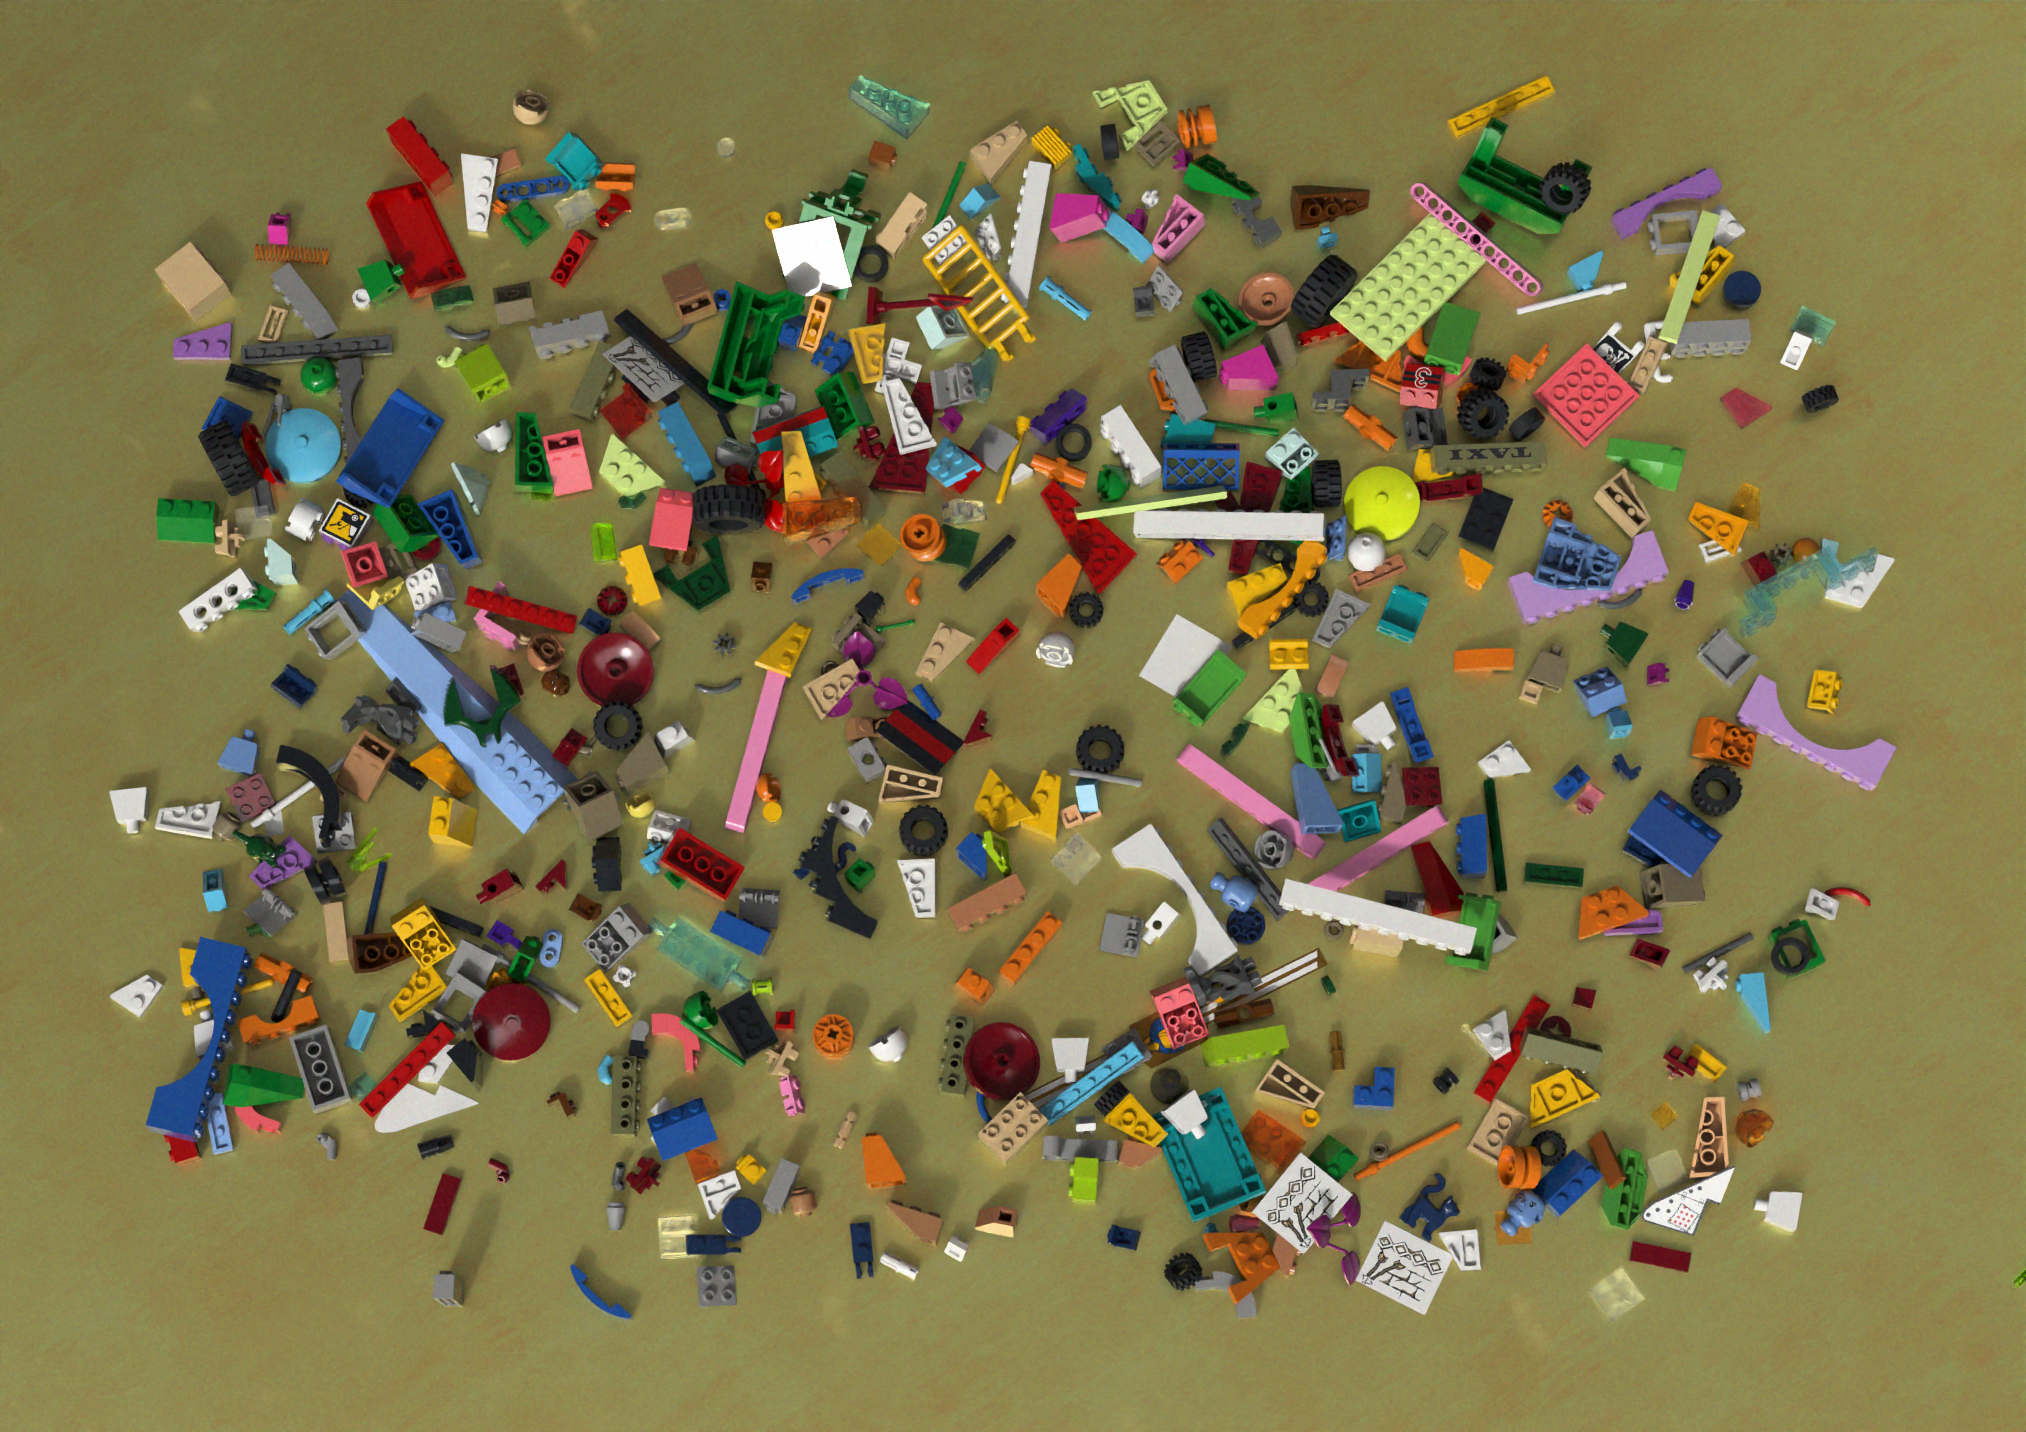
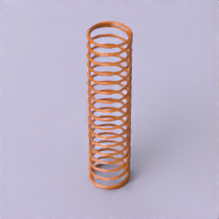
M259 244L255 246L256 261L259 260ZM263 244L261 245V258H260V260L262 259L263 261H265V260L270 261V259H271L272 262H273L274 260H275L276 262H278L279 260H280V262H283V260H284L285 263H286L287 261H289V263H291L292 261L294 262V259H293V256H294V246H292V259H291V261L289 260L290 246H288V248H287V260H286V261H285V245L283 246V259H282V261H281V259H280V255H281V245H279V250H278L279 258H278V260H276V252H277V246H276V245L274 246V259H273V260H272V257H271V256H272V245H270V258H269V260H268V258H267L268 245H266V248H265V255H266L265 259H263L264 245H263ZM298 246L296 247V260H295L294 263H296V261H297L298 263L302 262V263L304 264L305 261H306L307 264H309V262H310L311 264L315 263L316 265L318 264V262H319L320 265H321L322 263H323L324 265H327V264H328V260H329V250H328V248H326V250L323 248V250H322V262H321V263H320V260H319V258H320V248H318V261H317V263H316V261H315L316 248H314V251H313V257H314V259H313V262H311V252H312V249H311V247H310V248H309V261H308V263H307V260H306V257H307V247H305V260H304V262L302 261L303 247H301V249H300V257H301V258H300V261H299V262H298Z

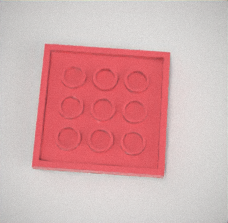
M1587 343L1532 394L1584 448L1588 447L1640 397Z

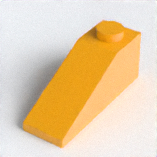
M821 291L814 294L799 348L811 352L818 350L830 319L836 296Z

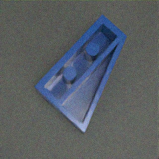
M727 909L725 912L720 911L710 932L764 958L774 939V936L770 934L771 930L763 926L759 929L753 926L754 922L743 918V920L735 918L737 914Z

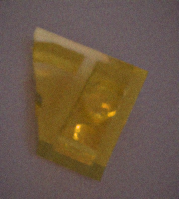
M1743 481L1727 513L1748 520V528L1756 532L1760 529V490Z

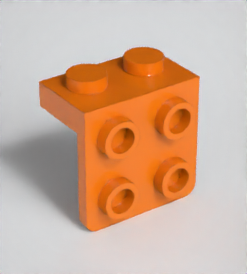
M1546 342L1530 364L1516 354H1513L1506 368L1508 376L1514 380H1519L1523 384L1527 379L1531 381L1539 365L1542 366L1547 360L1550 344Z

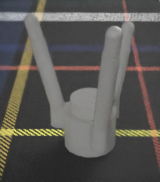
M284 394L275 395L274 402H271V409L261 438H265L274 410L278 413V426L281 425L282 413L292 410L289 396Z
M1319 738L1330 766L1325 768L1327 772L1323 768L1317 769L1323 775L1325 781L1329 779L1332 783L1344 776L1335 767L1323 739Z

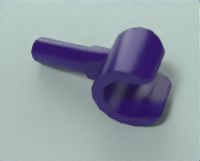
M1192 539L1195 547H1201L1211 557L1215 555L1206 546L1204 539H1201L1199 542Z

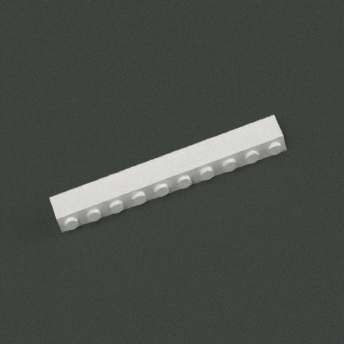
M1161 508L1159 511L1144 510L1135 512L1133 533L1136 538L1325 541L1326 517L1320 511L1302 513V511L1294 510L1291 513H1283L1280 510H1273L1272 513H1264L1263 510H1254L1253 512L1234 510V512H1227L1223 509H1217L1215 512H1208L1205 509H1197L1195 512L1188 509L1170 511L1169 509Z
M1285 879L1279 902L1283 909L1289 911L1298 909L1305 915H1321L1320 918L1324 920H1340L1339 923L1351 926V923L1356 924L1363 930L1370 931V928L1378 930L1379 934L1386 936L1394 934L1397 935L1398 939L1406 941L1410 938L1416 940V943L1420 945H1428L1429 943L1435 945V948L1440 950H1447V948L1455 950L1454 953L1459 955L1470 954L1477 930L1475 927Z

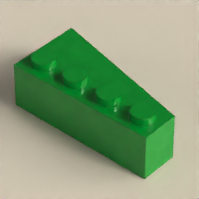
M516 412L515 491L553 492V483L535 413Z

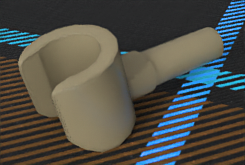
M595 735L588 745H583L580 755H591L593 745L597 740Z
M202 987L193 988L191 991L192 999H202V992H205Z

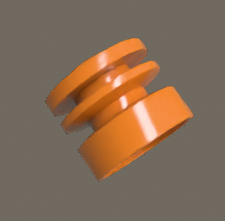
M1210 104L1197 106L1195 116L1191 108H1187V117L1183 109L1178 110L1177 128L1185 149L1190 148V139L1194 147L1198 146V137H1201L1204 145L1217 142L1216 127Z
M831 1014L822 1017L815 1024L812 1034L816 1049L822 1056L827 1059L836 1060L850 1053L854 1046L855 1038L853 1028L846 1018L841 1015ZM832 1031L837 1034L834 1040L830 1037V1032Z

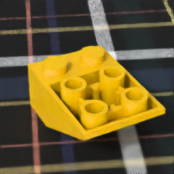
M423 897L390 917L392 928L423 970H426L457 950L437 916Z

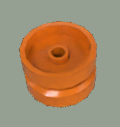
M913 515L905 521L900 531L902 545L918 561H933L945 550L947 544L946 533L930 515Z
M1506 1145L1502 1148L1497 1165L1501 1185L1506 1189H1534L1538 1185L1541 1176V1158L1537 1148L1534 1146L1519 1147L1517 1145Z

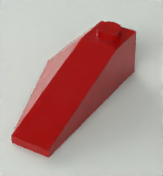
M1431 842L1411 845L1429 916L1441 918L1461 913L1463 900L1458 899V896L1464 895Z

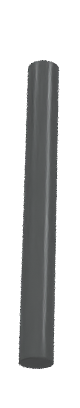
M1748 933L1683 966L1682 970L1687 974L1706 964L1712 957L1718 958L1754 938L1751 933Z

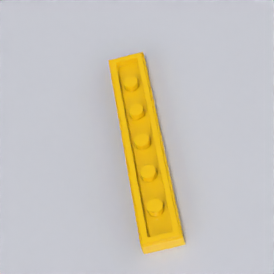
M1544 75L1449 119L1447 123L1455 138L1488 124L1492 117L1495 119L1501 118L1555 93V88L1548 75Z

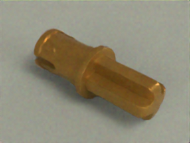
M1332 1031L1330 1032L1331 1051L1329 1053H1332L1333 1070H1344L1343 1052H1345V1049L1342 1046L1341 1032Z

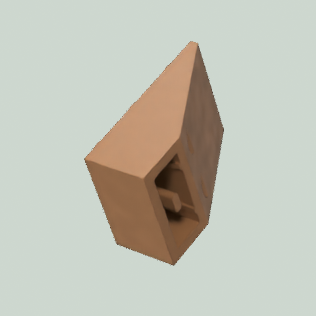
M696 263L661 277L683 327L717 314L715 302Z
M364 730L353 745L335 782L367 802L392 766L390 764L394 758L397 759L399 753L392 746Z
M896 1200L886 1201L887 1210L917 1240L937 1246L944 1224L940 1214L930 1211L929 1214L922 1213V1209L915 1206H910V1208L903 1207V1203Z

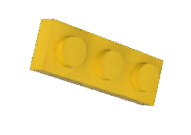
M600 969L584 979L616 1028L633 1017Z

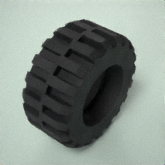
M1337 255L1327 256L1307 277L1296 293L1291 304L1292 312L1311 327H1320L1331 317L1330 311L1354 286L1358 276L1357 271Z
M221 421L200 432L198 438L230 496H237L259 483V479L227 421Z
M719 484L702 487L693 495L692 521L697 528L712 533L741 534L757 531L765 523V496L760 490L744 485Z

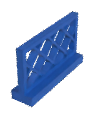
M1163 443V489L1195 490L1223 485L1225 490H1239V443ZM1167 458H1176L1179 463L1172 468L1167 464ZM1189 458H1195L1198 461L1192 469L1185 463ZM1208 458H1214L1217 461L1211 469L1204 463ZM1228 458L1235 459V464L1229 469L1223 462ZM1181 465L1188 470L1183 477L1176 472ZM1201 465L1207 470L1202 477L1195 472ZM1220 465L1226 470L1221 477L1213 472ZM1172 473L1179 479L1175 484H1167V478ZM1190 474H1193L1198 479L1194 484H1188L1185 481ZM1210 474L1217 479L1213 484H1207L1204 481ZM1230 474L1235 479V484H1226L1223 479Z

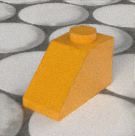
M1460 548L1457 556L1464 581L1467 582L1469 587L1481 590L1493 571L1494 566Z

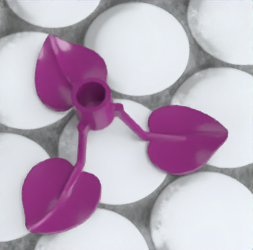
M859 631L850 636L843 650L845 662L853 659L860 670L855 678L856 683L828 712L827 717H840L848 713L851 709L852 701L847 696L857 686L867 687L870 684L876 689L874 701L878 707L885 710L897 708L908 702L907 694L898 681L885 677L880 680L879 686H876L871 681V673L862 668V665L872 662L875 657V649L873 644Z
M1355 1192L1351 1193L1353 1195L1342 1207V1213L1345 1218L1343 1221L1331 1224L1328 1215H1321L1306 1228L1319 1248L1328 1246L1345 1254L1342 1258V1271L1349 1286L1354 1283L1360 1269L1359 1256L1355 1251H1350L1349 1253L1347 1250L1329 1243V1240L1331 1238L1330 1228L1347 1223L1350 1227H1354L1359 1222L1361 1206Z

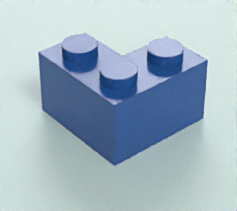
M1375 1067L1373 1070V1086L1355 1085L1353 1088L1352 1108L1392 1110L1395 1068Z

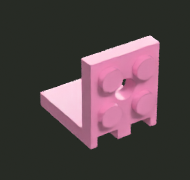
M500 581L492 591L505 596L510 595L506 585ZM480 609L474 617L478 629L485 632V636L490 640L494 641L496 639L500 641V645L509 651L513 649L517 652L521 646L517 637L492 622L496 613Z

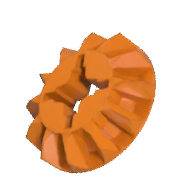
M1562 499L1552 500L1547 503L1542 513L1546 525L1551 528L1553 519L1556 516L1552 512H1556L1558 508L1561 510L1560 513L1563 514L1559 519L1571 522L1573 510L1569 503L1562 501Z

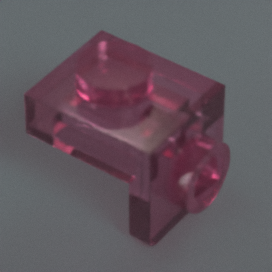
M1590 782L1574 804L1577 805V809L1581 813L1591 815L1606 793Z

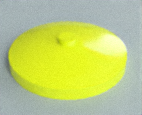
M1377 466L1364 470L1351 481L1344 497V510L1349 524L1358 534L1370 532L1380 537L1382 541H1390L1407 533L1415 524L1420 512V496L1415 483L1407 474L1393 467Z

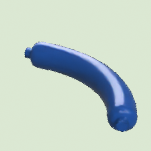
M977 1091V1107L981 1117L988 1124L992 1117L986 1109L984 1096Z

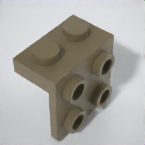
M855 613L854 616L850 615L844 622V628L841 631L837 630L832 636L833 647L842 655L847 640L856 631H859L873 644L875 655L885 644V639L867 626L858 613Z

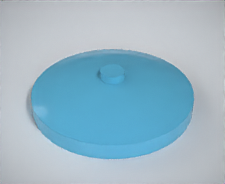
M298 408L284 413L281 425H277L276 419L271 425L265 441L266 456L272 468L278 469L284 479L302 484L312 483L327 476L337 465L342 450L341 436L333 421L322 412L309 408Z

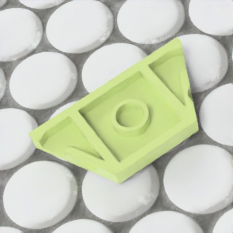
M614 434L610 436L599 474L625 498L633 497L637 493H644L651 488L659 485L661 487L666 484L659 475Z
M1289 669L1243 717V721L1284 732L1290 725L1289 717L1297 694L1305 693L1296 670Z

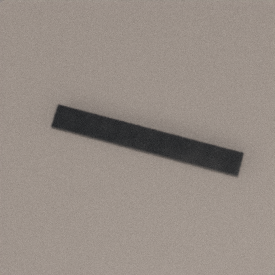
M628 309L615 317V323L721 416L725 418L736 409L737 405L734 402H729L709 394L707 388L709 380Z

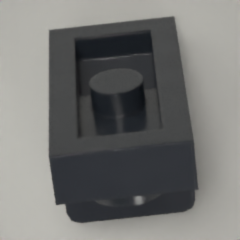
M423 1010L425 1025H422V1023L410 1025L411 1028H406L407 1036L409 1039L428 1036L441 1022Z

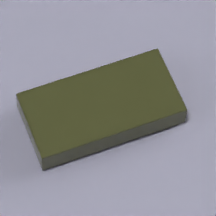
M1432 523L1411 554L1425 564H1428L1449 533L1435 523Z

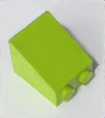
M488 343L478 345L474 348V351L468 354L464 353L454 361L477 404L511 387L505 371Z

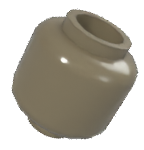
M231 812L221 813L212 825V829L215 832L214 836L223 842L225 839L233 840L235 836L232 833L234 831L239 832L241 829L240 819Z

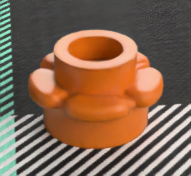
M496 199L494 203H491L494 206L492 210L500 215L503 212L507 213L509 206Z

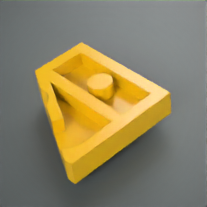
M1419 448L1412 476L1414 483L1430 482L1452 476L1453 472L1445 475L1432 473L1430 452Z

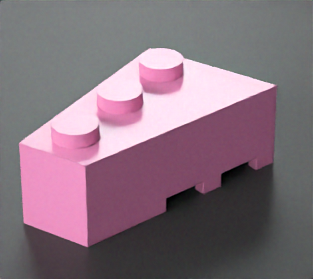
M1175 194L1174 201L1166 213L1167 216L1152 242L1154 253L1167 264L1206 225L1204 215L1177 194Z

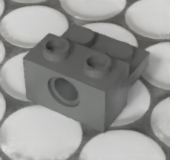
M1414 407L1402 413L1407 450L1426 449L1427 447H1433V445H1448L1443 408Z

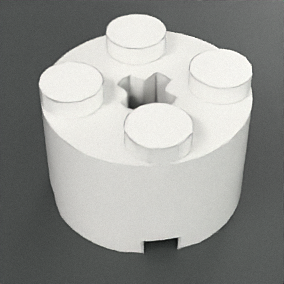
M302 497V504L299 502L296 504L288 519L291 522L290 527L286 526L285 531L306 542L307 540L312 541L317 532L315 527L317 524H322L325 514L322 507Z

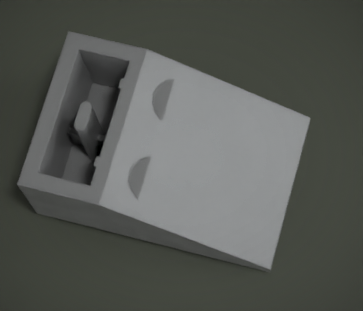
M627 903L618 906L581 944L606 973L639 947L653 931L631 904Z

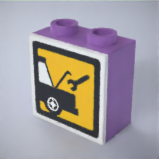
M337 498L321 525L319 533L325 542L329 544L334 542L339 545L338 548L341 550H347L360 545L373 519L371 515Z

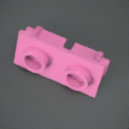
M786 1075L787 1077L780 1078L781 1082H779L782 1096L789 1095V1098L783 1100L786 1113H788V1116H794L796 1113L804 1114L805 1101L801 1097V1084L797 1075Z

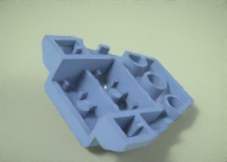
M1554 517L1532 582L1555 589L1611 591L1622 557L1605 545H1599L1594 542L1592 536L1588 533L1584 535L1578 531L1577 526L1573 523Z

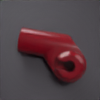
M490 1158L487 1167L496 1170L498 1183H507L510 1179L508 1166Z

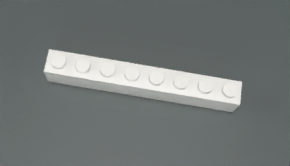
M1029 161L1028 167L1024 168L1023 178H1026V182L1021 185L1020 191L1023 199L1022 202H1018L1017 213H1020L1019 219H1015L1014 230H1017L1016 237L1012 236L1011 248H1014L1013 254H1009L1008 265H1011L1010 272L1006 271L1005 283H1007L1026 311L1051 175V164ZM1003 293L1001 300L1004 301L1005 306L1010 301Z

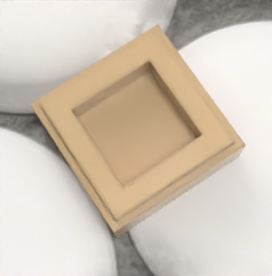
M1525 680L1519 699L1537 705L1544 686Z

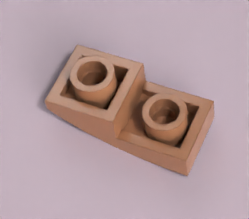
M1331 654L1315 690L1333 699L1349 662Z

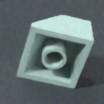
M935 305L927 307L916 316L931 350L946 348L970 336L957 308L945 311Z

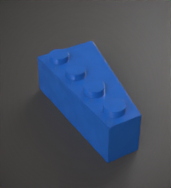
M452 489L417 504L455 558L465 569L483 563L459 497Z

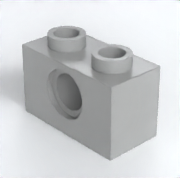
M866 737L847 748L866 784L885 775L887 763L883 756L879 758L876 752L878 747L874 740L870 741ZM866 756L874 758V761L869 764L863 760Z

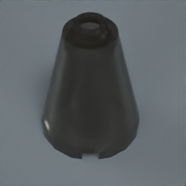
M1163 1066L1153 1074L1150 1081V1089L1152 1095L1163 1104H1171L1189 1090V1080L1185 1072L1176 1066Z

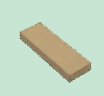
M1649 336L1628 383L1636 392L1646 394L1666 350L1667 342Z
M343 902L328 903L323 906L329 961L349 960Z

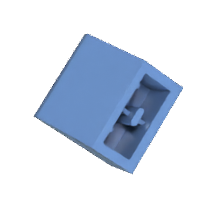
M1608 666L1573 680V684L1585 709L1592 717L1627 703L1623 684Z

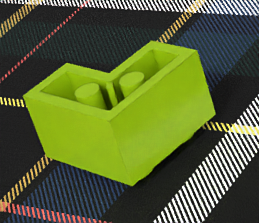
M1075 1157V1162L1070 1163V1176L1074 1177L1073 1184H1069V1196H1072V1201L1096 1203L1099 1158Z

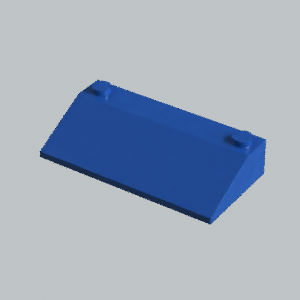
M397 388L386 401L336 482L354 494L390 508L445 420Z

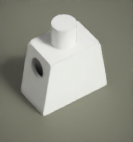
M1383 701L1353 721L1352 727L1370 745L1376 746L1382 743L1387 750L1396 745L1391 735L1395 733L1397 728Z
M676 721L658 732L654 738V743L663 759L695 741L685 724L680 721Z
M141 787L110 791L116 820L119 824H126L127 833H138V822H146L148 819L149 789Z
M842 799L840 804L832 800L827 808L829 812L834 814L835 818H838L839 824L863 837H866L874 823V819L866 809L845 799Z
M1163 902L1145 924L1148 930L1141 938L1149 945L1157 936L1162 939L1179 920L1181 915L1166 902ZM1157 922L1162 923V927L1159 930L1155 928Z
M211 1010L201 1012L202 1023L194 1025L196 1056L199 1059L204 1057L212 1039L214 1019ZM230 1038L229 1044H225L224 1051L236 1049L232 1038Z
M1051 1038L1057 1073H1065V1083H1076L1077 1072H1085L1089 1038Z
M1194 1089L1187 1091L1160 1111L1181 1134H1187L1192 1131L1196 1139H1199L1207 1133L1201 1123L1208 1116Z
M1771 1191L1767 1195V1200L1755 1199L1754 1209L1764 1211L1763 1221L1794 1232L1797 1228L1803 1193Z

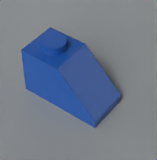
M797 315L785 320L778 338L779 347L794 352L798 351L807 316Z

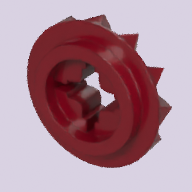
M439 537L429 543L431 550L427 548L422 550L423 547H421L417 551L412 552L414 556L423 561L432 560L433 557L438 555L441 548Z
M616 585L601 589L597 596V605L606 615H618L627 606L626 593ZM614 593L615 599L618 601L613 602L610 607L609 601L606 599L611 598Z
M1550 1016L1541 1024L1540 1030L1550 1033L1552 1032L1547 1029H1554L1558 1024V1031L1562 1033L1558 1035L1571 1037L1570 1024L1563 1017Z

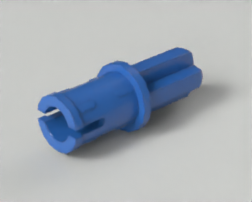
M921 683L912 689L921 702L920 706L925 708L931 719H938L942 713L934 703V698L930 697L923 684Z

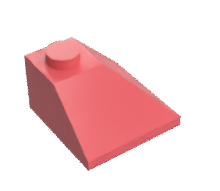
M376 541L341 551L353 588L388 578Z

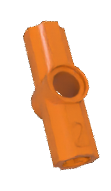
M1352 404L1343 415L1345 420L1358 428L1362 436L1369 440H1374L1387 451L1392 448L1398 439L1395 434L1383 426L1377 417L1368 415L1355 404Z
M1035 452L1029 467L1048 475V478L1055 482L1061 483L1064 481L1080 488L1083 487L1088 472L1071 466L1063 458L1057 457L1053 459L1038 452Z
M263 952L258 955L254 964L257 970L272 976L271 978L283 985L286 984L290 972L296 969L292 965L282 960L278 961ZM302 973L296 989L306 994L314 979Z

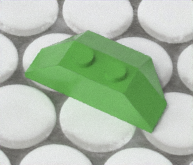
M1298 693L1289 717L1295 755L1310 768H1327L1329 762L1319 742V738H1322L1324 741L1322 729L1323 706L1317 700L1315 694Z
M1624 1148L1617 1158L1626 1179L1613 1190L1608 1188L1605 1182L1601 1206L1612 1226L1629 1230L1631 1225L1641 1216L1648 1176L1642 1160V1153Z

